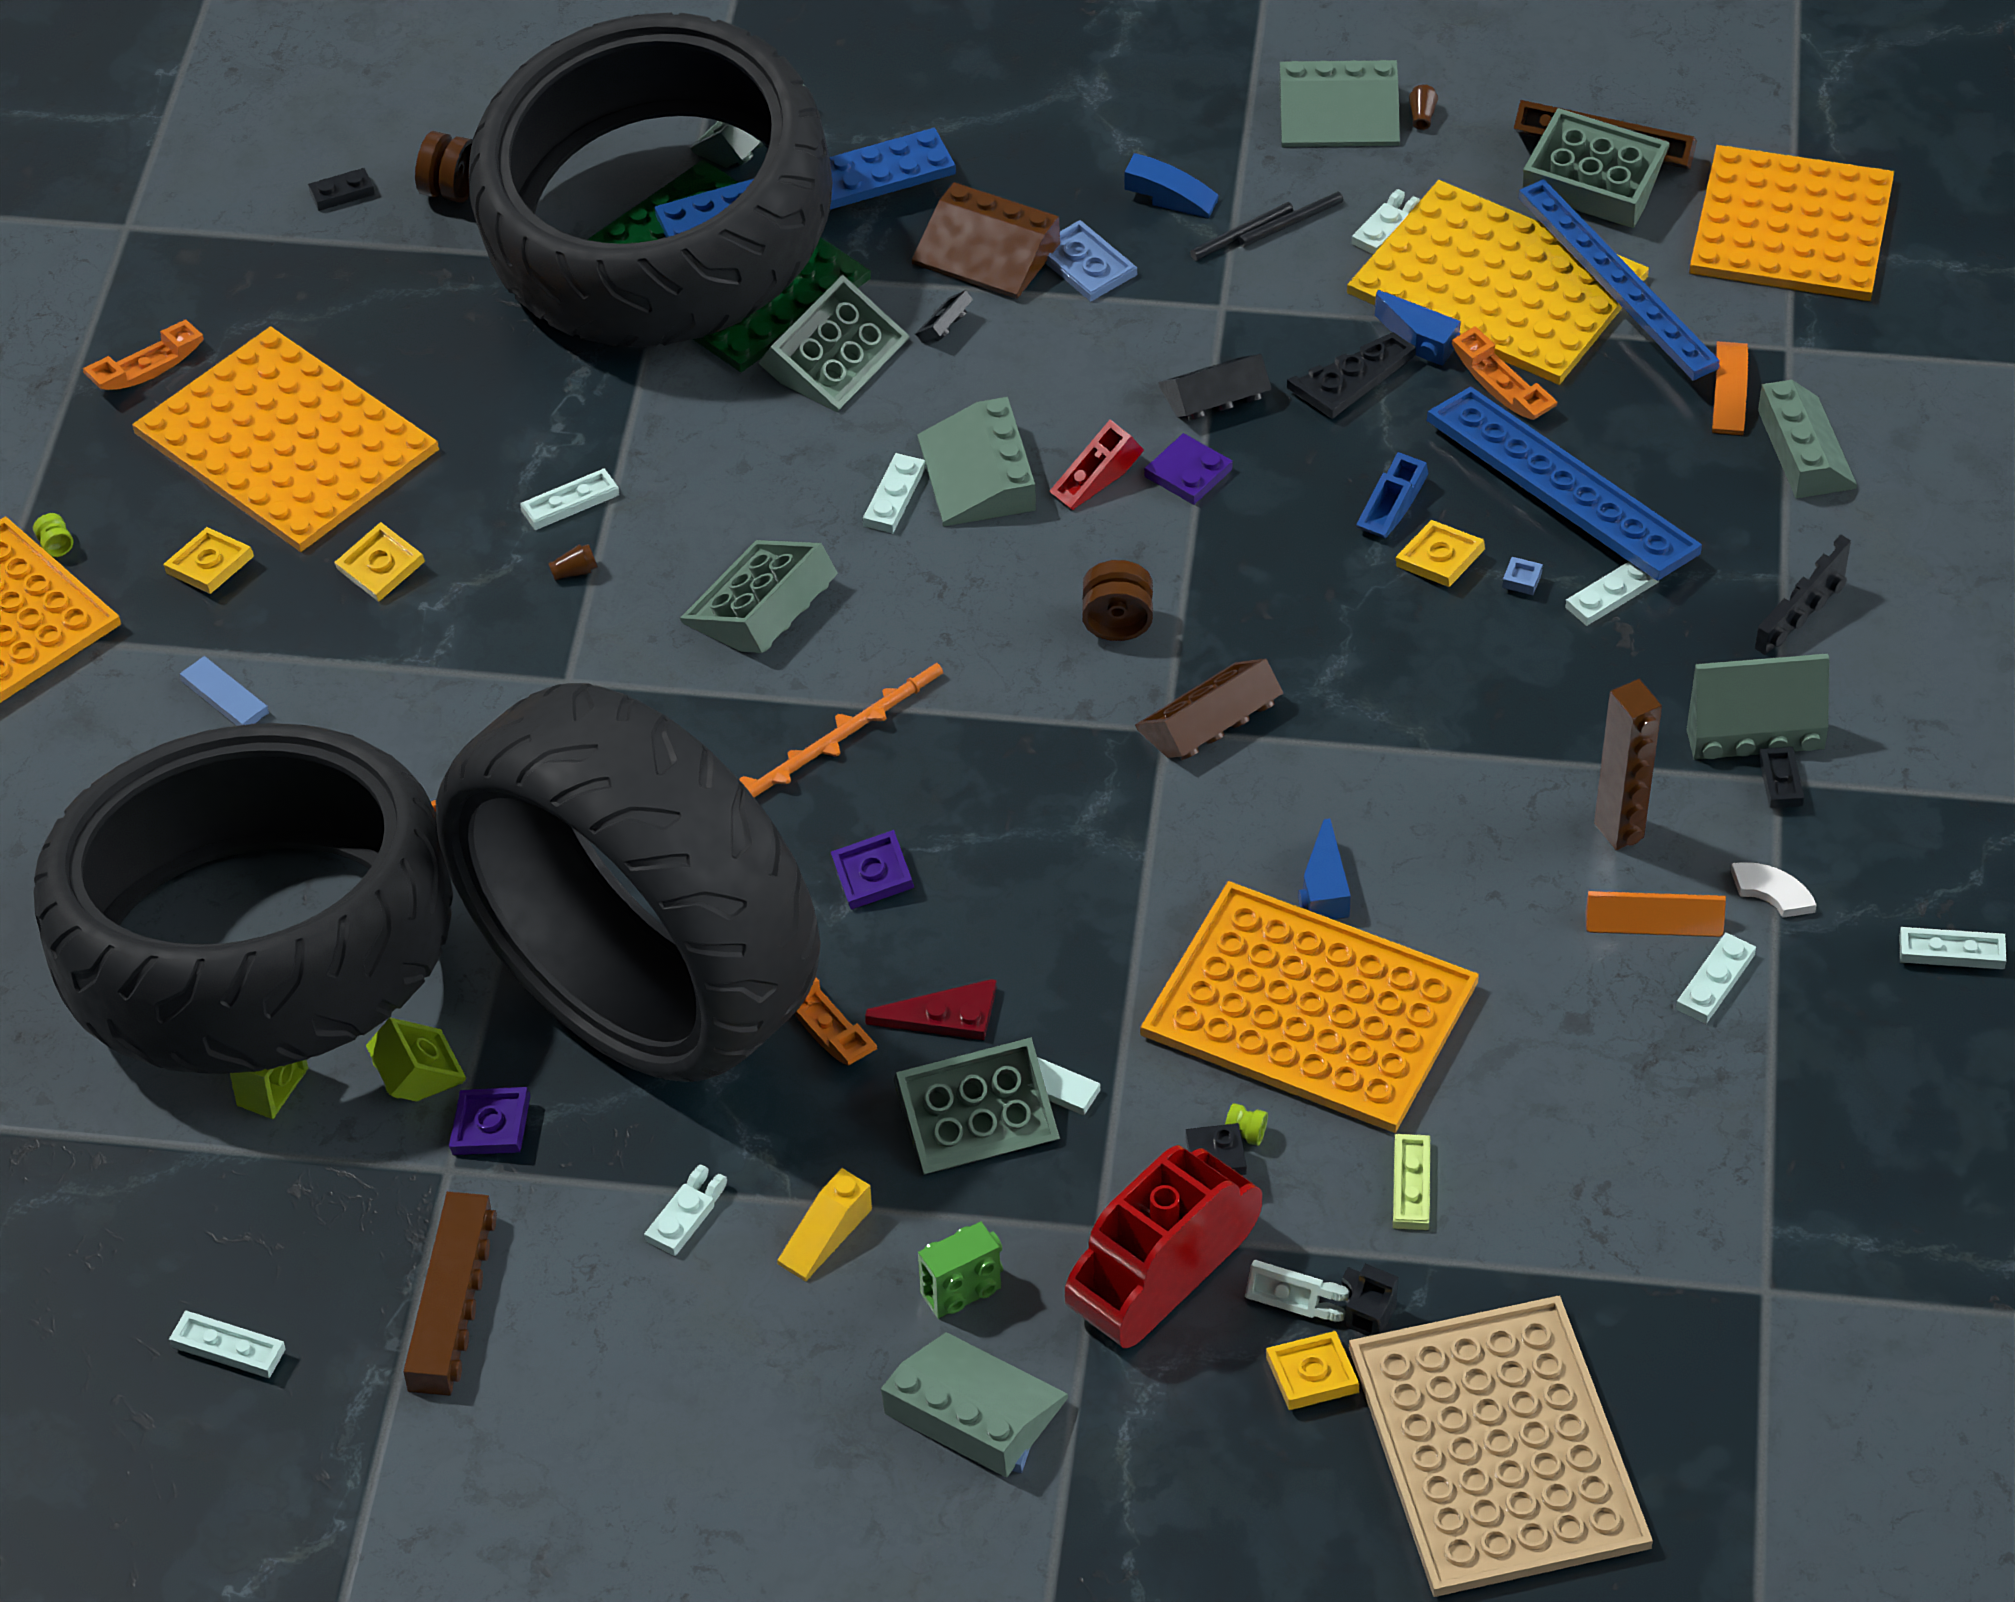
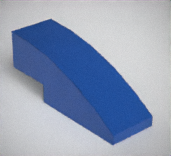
M1134 153L1124 172V190L1153 196L1152 205L1209 218L1218 201V194L1199 180L1151 157Z
M1398 452L1387 474L1383 472L1356 527L1386 539L1401 521L1429 474L1427 463Z

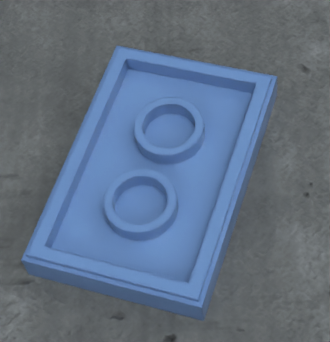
M1081 220L1060 231L1061 243L1053 254L1049 253L1046 262L1050 268L1090 302L1137 275V267Z

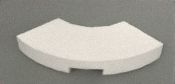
M1732 863L1731 873L1740 897L1762 899L1777 908L1782 918L1816 912L1817 905L1810 892L1802 883L1788 873L1759 863Z

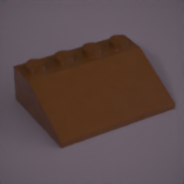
M954 182L939 200L912 258V264L1018 299L1047 262L1049 253L1053 254L1061 243L1059 216Z

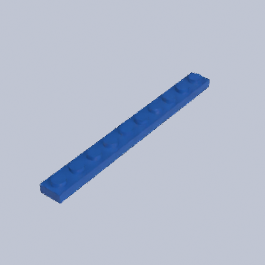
M1544 179L1519 190L1518 199L1692 380H1696L1719 369L1720 360Z

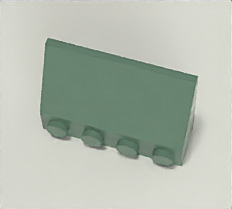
M1397 60L1280 62L1279 102L1282 147L1400 145Z
M1558 108L1523 169V188L1544 179L1572 209L1634 228L1645 209L1668 150L1669 142Z
M842 275L769 348L759 364L782 385L838 412L910 336Z
M1008 397L976 402L917 434L943 527L1036 511L1035 482Z
M756 540L680 617V620L683 624L738 651L762 653L772 646V642L791 626V622L810 606V602L820 592L827 589L829 582L838 573L822 543Z
M1828 654L1696 664L1687 722V734L1694 760L1757 755L1760 749L1793 747L1794 751L1825 749L1829 719Z
M1032 1037L896 1072L893 1078L902 1114L923 1175L1060 1139Z
M947 1332L904 1360L881 1388L884 1412L887 1416L1006 1478L1015 1468V1463L1026 1449L1027 1451L1068 1399L1067 1393Z

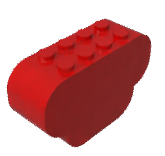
M1180 1145L1167 1149L1115 1197L1100 1214L1089 1237V1248L1076 1262L1065 1285L1066 1306L1121 1347L1130 1348L1136 1345L1246 1239L1255 1226L1261 1212L1262 1190L1205 1149L1200 1148L1189 1152Z

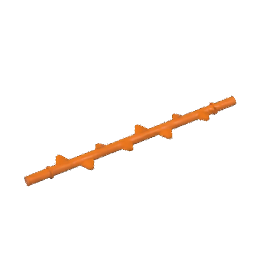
M935 663L914 678H908L906 683L900 687L883 689L884 697L854 717L837 714L835 716L836 729L804 750H790L788 752L789 760L757 780L743 776L739 780L754 798L775 784H789L791 782V773L820 754L834 757L839 756L838 742L870 721H885L887 719L885 715L887 710L913 693L917 694L922 687L942 675V667Z

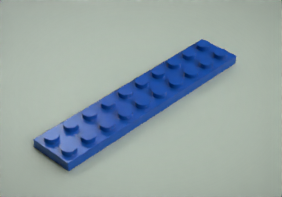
M931 128L829 157L833 182L830 210L956 174L955 163L937 130ZM754 179L655 206V215L665 236H673L692 229L719 214L732 204Z
M1470 386L1428 411L1427 422L1655 580L1659 581L1701 554V543Z

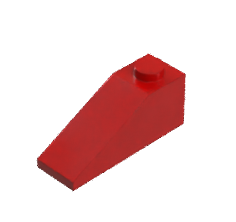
M1109 420L1049 492L1071 510H1074L1124 475L1143 453L1144 449L1130 434L1112 420Z

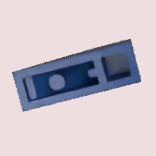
M1381 290L1377 291L1375 316L1391 332L1396 333L1416 347V356L1443 366L1454 351L1451 343L1454 338L1460 335L1461 321Z
M1324 819L1304 873L1303 889L1298 890L1299 906L1330 919L1348 918L1350 916L1351 895L1331 819Z

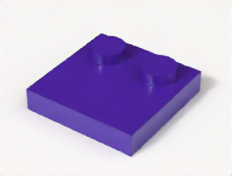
M1183 433L1144 468V477L1195 505L1232 470L1233 461Z
M894 830L831 851L851 910L915 888Z
M528 1088L460 1090L449 1144L452 1155L520 1152L531 1097Z

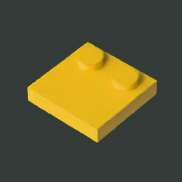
M1430 520L1395 557L1396 567L1450 587L1485 550V543L1481 538Z
M380 522L334 563L337 570L379 602L421 566L425 559L422 553Z
M206 527L167 560L163 566L166 574L211 594L252 559L254 554L250 546Z
M1336 1331L1266 1348V1358L1289 1410L1359 1393L1358 1379Z

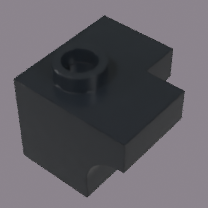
M1238 1123L1186 1129L1185 1138L1189 1152L1200 1148L1205 1149L1240 1175H1246L1247 1165Z
M1366 1263L1361 1272L1348 1267L1342 1277L1341 1284L1350 1290L1349 1298L1346 1300L1348 1304L1346 1306L1345 1327L1366 1336L1381 1334L1396 1309L1399 1277Z

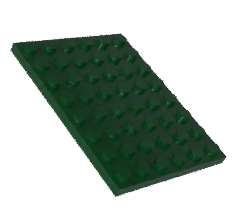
M703 159L587 240L601 243L627 244L666 238L655 215V206L739 182ZM820 237L804 269L779 296L748 318H744L740 323L714 334L705 335L702 338L693 340L742 373L760 360L769 348L842 275L859 288L871 279V271Z

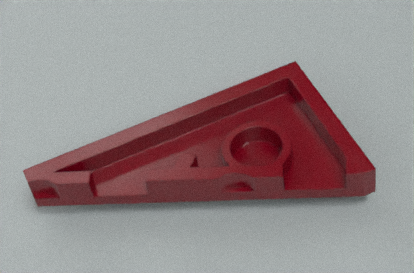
M990 979L869 1008L866 1010L865 1022L867 1025L985 1040L997 988L996 980Z

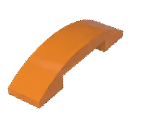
M185 319L160 331L161 341L117 362L107 356L84 367L83 373L100 389L113 390L135 386L157 377L181 362L204 340L203 334Z
M1476 326L1452 340L1453 348L1475 379L1493 397L1513 412L1534 420L1557 406L1558 402L1538 383L1532 386L1528 385L1494 353L1495 344Z
M1717 341L1716 357L1720 362L1719 369L1716 370L1712 433L1743 435L1748 379V344Z
M816 977L806 999L794 1013L806 1030L828 1053L848 1066L877 1050V1044L857 1023L853 1026L820 990V982Z

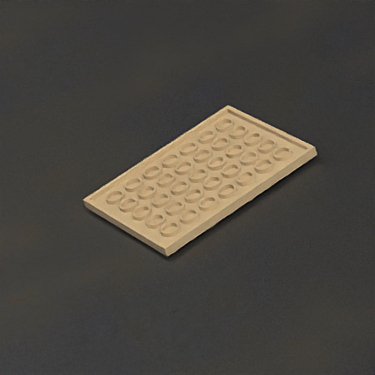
M1560 1295L1349 1340V1350L1433 1597L1652 1549V1537Z

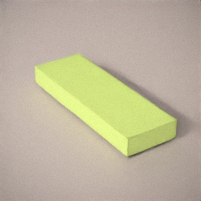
M1395 1134L1393 1229L1429 1230L1430 1136Z

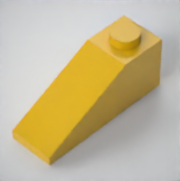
M841 1168L817 1195L778 1258V1265L806 1282L872 1210L870 1185Z

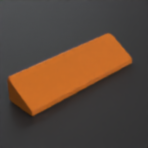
M1588 891L1586 930L1597 933L1721 937L1724 932L1726 896Z

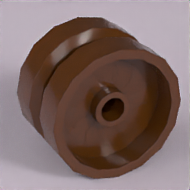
M431 131L426 135L418 152L415 166V183L419 194L437 198L442 195L445 200L463 203L468 199L470 195L469 162L473 139L459 136L452 139L450 134Z
M1110 560L1099 563L1089 569L1083 578L1082 622L1086 629L1096 637L1109 641H1125L1137 638L1145 633L1153 620V580L1149 572L1139 564L1126 560Z

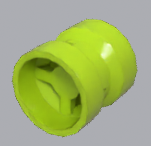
M48 513L35 521L33 525L34 534L40 541L41 548L49 555L60 557L71 550L74 541L70 532L66 529L63 518L59 514Z
M1233 1103L1229 1109L1225 1125L1238 1123L1241 1137L1246 1139L1248 1144L1259 1146L1266 1130L1268 1112L1258 1109L1253 1112L1247 1111L1244 1105Z

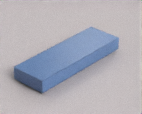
M205 656L179 673L181 681L236 726L255 724L269 714L267 705Z

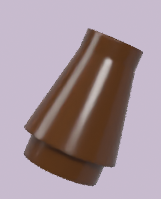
M1422 84L1413 88L1409 95V101L1413 116V126L1417 129L1425 130L1431 125L1438 95L1432 86Z
M579 544L556 560L548 563L555 581L561 578L592 573L591 570L598 568L589 544L584 546Z

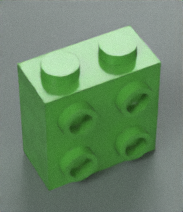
M982 1221L972 1226L963 1227L954 1235L939 1242H932L918 1252L920 1293L938 1319L947 1314L957 1313L965 1305L980 1298H987L1001 1288L1000 1273L1003 1272V1266L1000 1261V1252L1002 1251V1244L996 1233L993 1231L989 1233Z

